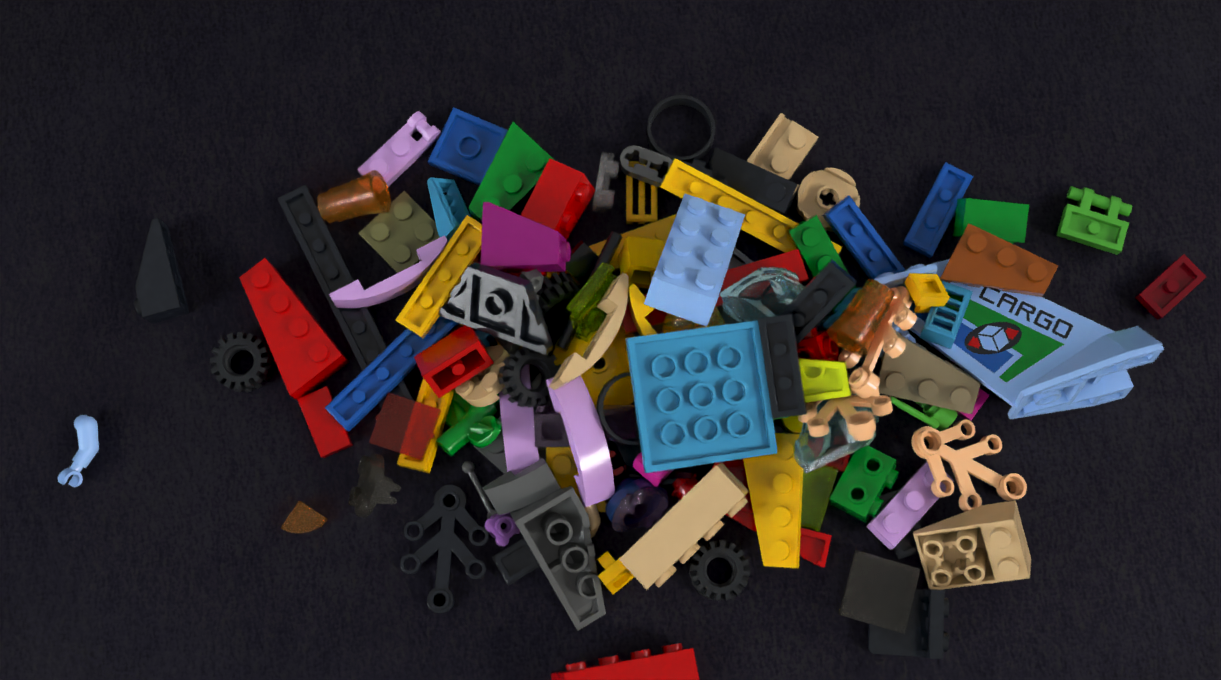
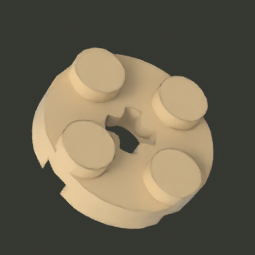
M825 168L815 173L811 172L803 179L797 191L796 210L803 220L817 215L825 231L834 232L822 216L834 205H823L820 195L826 196L828 192L834 195L832 200L836 204L845 196L850 195L858 208L860 205V195L858 196L856 183L850 175L837 168Z
M501 345L486 347L494 362L493 365L455 388L456 393L474 407L488 406L500 399L497 394L505 386L504 384H499V378L503 377L499 370L500 367L505 365L503 363L505 358L510 356Z

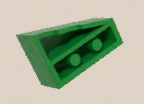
M512 122L468 207L472 218L481 224L483 202L493 203L519 215L524 210L549 158L553 159L514 122Z

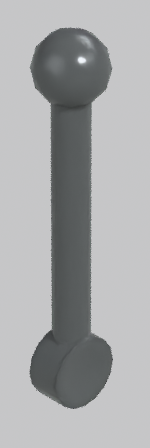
M465 461L462 465V470L469 474L488 512L487 519H489L492 515L497 514V512L493 509L474 472V463Z

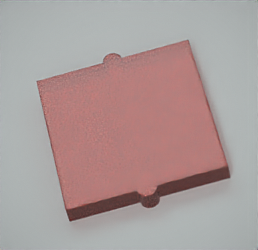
M387 393L380 414L375 416L377 422L369 443L423 461L430 440L435 438V433L433 432L441 410Z

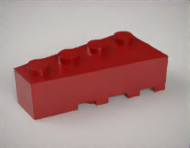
M549 158L521 216L560 232L567 240L596 190L584 173ZM540 272L544 277L547 276V272ZM508 273L517 277L521 275V273Z
M266 258L239 277L291 397L297 400L309 394L349 363L284 278Z
M682 643L662 646L663 653L651 655L650 649L630 652L631 659L619 661L618 655L599 658L598 665L586 667V661L567 664L566 671L550 673L551 680H699L694 648L683 649Z

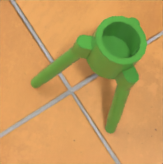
M893 396L890 397L892 404L923 421L929 427L939 431L947 429L958 416L955 410L916 402L923 408L925 413L923 414Z

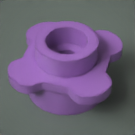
M510 513L494 514L484 524L485 530L496 539V544L499 546H506L514 534L520 533ZM502 523H505V529L501 528Z

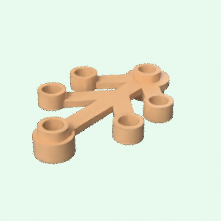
M904 286L890 288L882 298V307L866 322L858 320L852 325L849 334L861 343L855 349L852 346H847L839 354L838 361H845L847 368H852L868 351L862 368L853 371L848 380L851 390L861 398L870 397L879 386L880 378L873 373V369L881 350L891 358H897L905 350L906 343L896 334L892 327L893 321L900 329L906 331L917 320L916 314L909 309L913 299L908 289Z
M877 388L868 398L851 395L828 399L827 403L818 413L816 407L823 400L807 402V414L798 415V420L802 423H807L811 436L821 437L829 433L828 421L838 410L846 420L849 434L857 441H865L874 436V431L876 430L874 415H888L893 411L891 398L885 395L880 396L879 388ZM853 406L872 408V412L857 411Z
M965 419L956 422L953 427L943 431L925 426L914 432L911 441L913 450L919 457L926 459L934 478L931 490L936 497H947L954 492V483L947 477L941 458L950 463L962 494L959 498V506L964 512L982 506V499L975 492L969 474L995 487L998 495L1004 500L1012 501L1020 499L1025 495L1027 485L1021 475L1011 473L1002 476L972 460L984 454L993 455L999 453L1002 449V441L997 435L985 436L976 444L954 450L945 445V443L955 439L963 441L972 438L975 434V426L970 420ZM962 425L967 430L966 435H964L961 431ZM924 438L929 442V448L925 446ZM989 440L993 443V450L988 446ZM941 482H943L946 487L945 493L942 492L940 489ZM1007 484L1010 486V493L1007 490ZM968 497L972 499L973 507L968 505Z

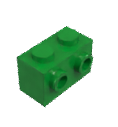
M971 198L958 199L953 236L961 237L968 223L1012 244L1025 243L1029 205Z
M868 445L855 451L829 498L831 505L865 523L870 516L875 518L884 502L880 496L885 487L891 489L898 477L899 471L895 470L896 459Z

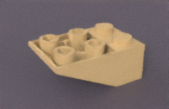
M1016 500L982 505L913 532L929 589L941 590L1030 578L1031 555Z

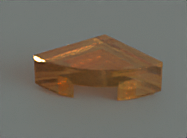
M299 501L281 529L297 534L308 533L320 528L328 518L302 501Z

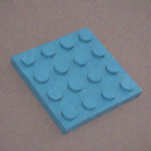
M758 320L625 339L644 473L778 453Z

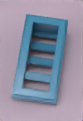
M430 177L427 180L438 235L439 238L445 235L449 242L466 215L470 216L454 180Z
M941 281L948 293L962 297L963 300L961 302L949 298L947 304L958 307V311L945 306H931L919 338L951 349L973 291ZM938 311L949 316L955 317V321L937 315L936 312ZM932 322H939L941 324L952 327V329L948 330L942 328L940 326L932 324Z

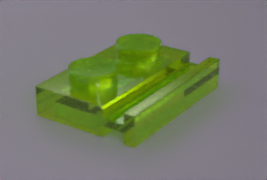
M602 262L567 306V309L572 311L570 319L576 338L586 342L599 329L607 315L597 305L611 282L616 278L615 275H612L614 266Z
M804 458L801 527L812 528L820 532L838 469L837 467L823 465L812 470L818 462Z

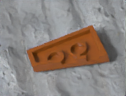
M968 223L940 280L948 283L968 284L970 287H988L1001 289L1004 292L1042 297L1058 265Z

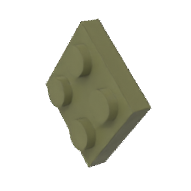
M405 191L359 232V235L396 273L420 262L416 250L439 238L436 222Z

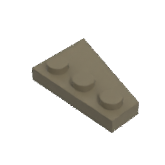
M895 330L898 337L906 343V347L897 358H891L885 352L883 353L877 375L880 378L879 393L972 414L981 383L967 372L946 360H942L927 351L925 347L910 341Z

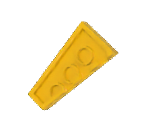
M775 433L778 453L743 458L763 566L799 568L805 435Z

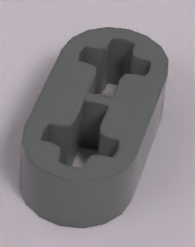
M635 145L625 148L620 156V167L624 174L656 187H660L663 179L659 178L658 171L651 169V167L661 170L663 166H666L669 169L673 162L669 157ZM634 155L639 156V162L646 166L635 164L634 168L630 167L629 161L626 158L632 159Z

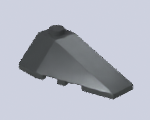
M573 487L559 489L537 502L509 512L577 631L605 615L601 583L595 561V549L589 527V516Z

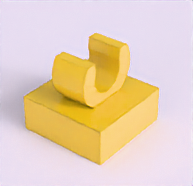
M909 273L904 281L916 305L915 313H928L931 306L944 307L950 298L938 274Z
M608 551L597 559L605 569L598 577L612 595L635 577L619 559L615 561Z

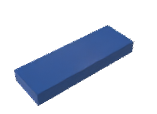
M945 162L902 244L931 258L956 211L957 200L963 198L973 176Z
M850 195L845 196L822 215L871 281L883 273L893 272L896 274L905 271Z

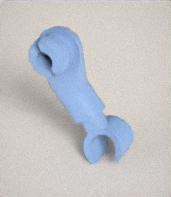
M80 415L74 420L79 450L73 457L72 461L74 462L71 466L61 471L58 475V482L62 485L66 484L68 478L73 475L68 484L72 487L80 486L83 480L80 473L81 470L89 465L99 450L97 421L87 415Z

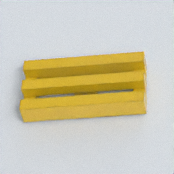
M629 161V166L633 168L635 164L646 166L639 161ZM626 175V224H632V222H639V224L656 222L657 187L651 185V215H645V182L638 180L639 215H632V177Z

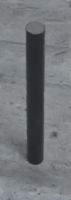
M611 231L555 345L557 348L567 352L622 239L620 234Z

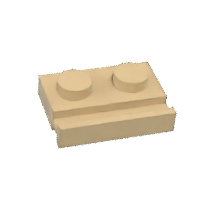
M780 113L747 162L790 180L816 143L818 136L795 121L788 120L784 117V114Z

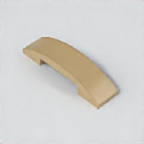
M624 272L611 282L597 305L607 315L583 356L574 352L564 360L549 385L551 389L556 390L587 371L601 358L614 340L623 321L628 301L629 277Z

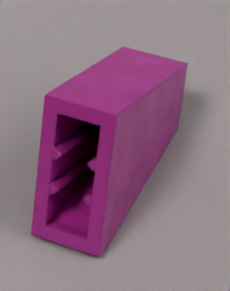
M483 202L482 265L505 273H521L537 269L539 272L566 271V262L570 261L571 247L570 243L566 242V239L560 232L493 203Z

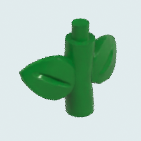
M455 391L445 424L450 428L436 439L438 445L448 455L453 456L469 441L478 448L491 444L502 428V422L499 418L493 417L498 412L496 406L500 403V400L498 399L488 406L474 407Z

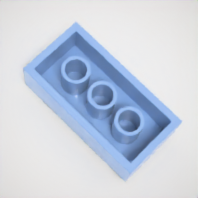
M684 194L653 275L644 305L707 327L718 300L745 214L705 201L699 197Z

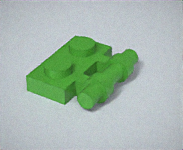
M1071 186L1068 190L1067 198L1078 201V207L1067 204L1064 207L1056 236L1116 255L1119 254L1123 248L1129 222L1119 220L1117 217L1118 214L1128 217L1132 211V205L1121 202L1122 199L1116 196L1108 198L1095 194L1094 190L1083 187V189ZM1094 206L1104 209L1105 215L1090 211V207Z

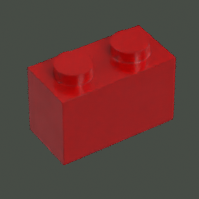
M466 325L414 356L423 378L438 398L494 364L484 343L475 330Z

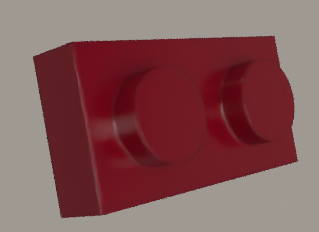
M1183 254L1135 298L1156 320H1159L1207 276Z

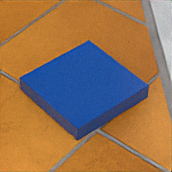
M453 107L428 159V163L433 167L480 186L508 130Z

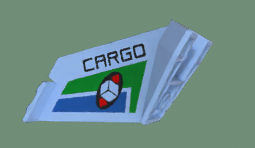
M950 259L926 266L924 264H917L904 272L896 274L887 272L879 275L876 279H873L871 285L879 295L871 304V311L882 307V298L890 288L906 287L904 281L909 273L938 274L940 278ZM954 282L950 283L973 292L952 348L949 349L924 340L1010 404L1012 407L1008 412L1009 419L1091 407L1125 398L1134 387L1126 369L1152 363L1164 350L1161 342L1138 326L1115 332L1043 297L1004 292L1001 289L988 287H970L968 284ZM948 293L950 298L962 302V297ZM912 301L909 309L916 314L917 320L910 330L920 337L929 312L915 313L916 305ZM947 303L945 304V307H948L956 311L959 310L958 307H955ZM938 311L936 312L937 315L955 321V317L949 316ZM932 322V324L940 326L942 328L948 330L952 329V327L941 324L939 322Z

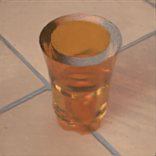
M372 170L343 185L330 188L327 192L320 193L317 197L320 215L323 220H327L329 223L369 214L387 213L391 207L388 186L382 175L376 170Z
M868 279L865 285L857 291L839 318L827 329L829 337L847 351L866 356L881 322L890 309L894 296L893 291L877 280Z

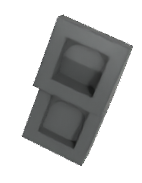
M541 458L516 475L511 470L484 486L483 490L498 515H502L537 502L561 487L546 461Z

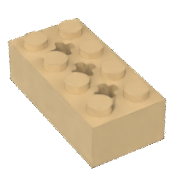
M721 462L699 481L619 560L646 589L653 583L659 588L677 570L673 566L677 560L684 564L700 548L696 542L701 537L708 541L724 525L720 519L726 513L732 518L748 502L744 496L749 490Z

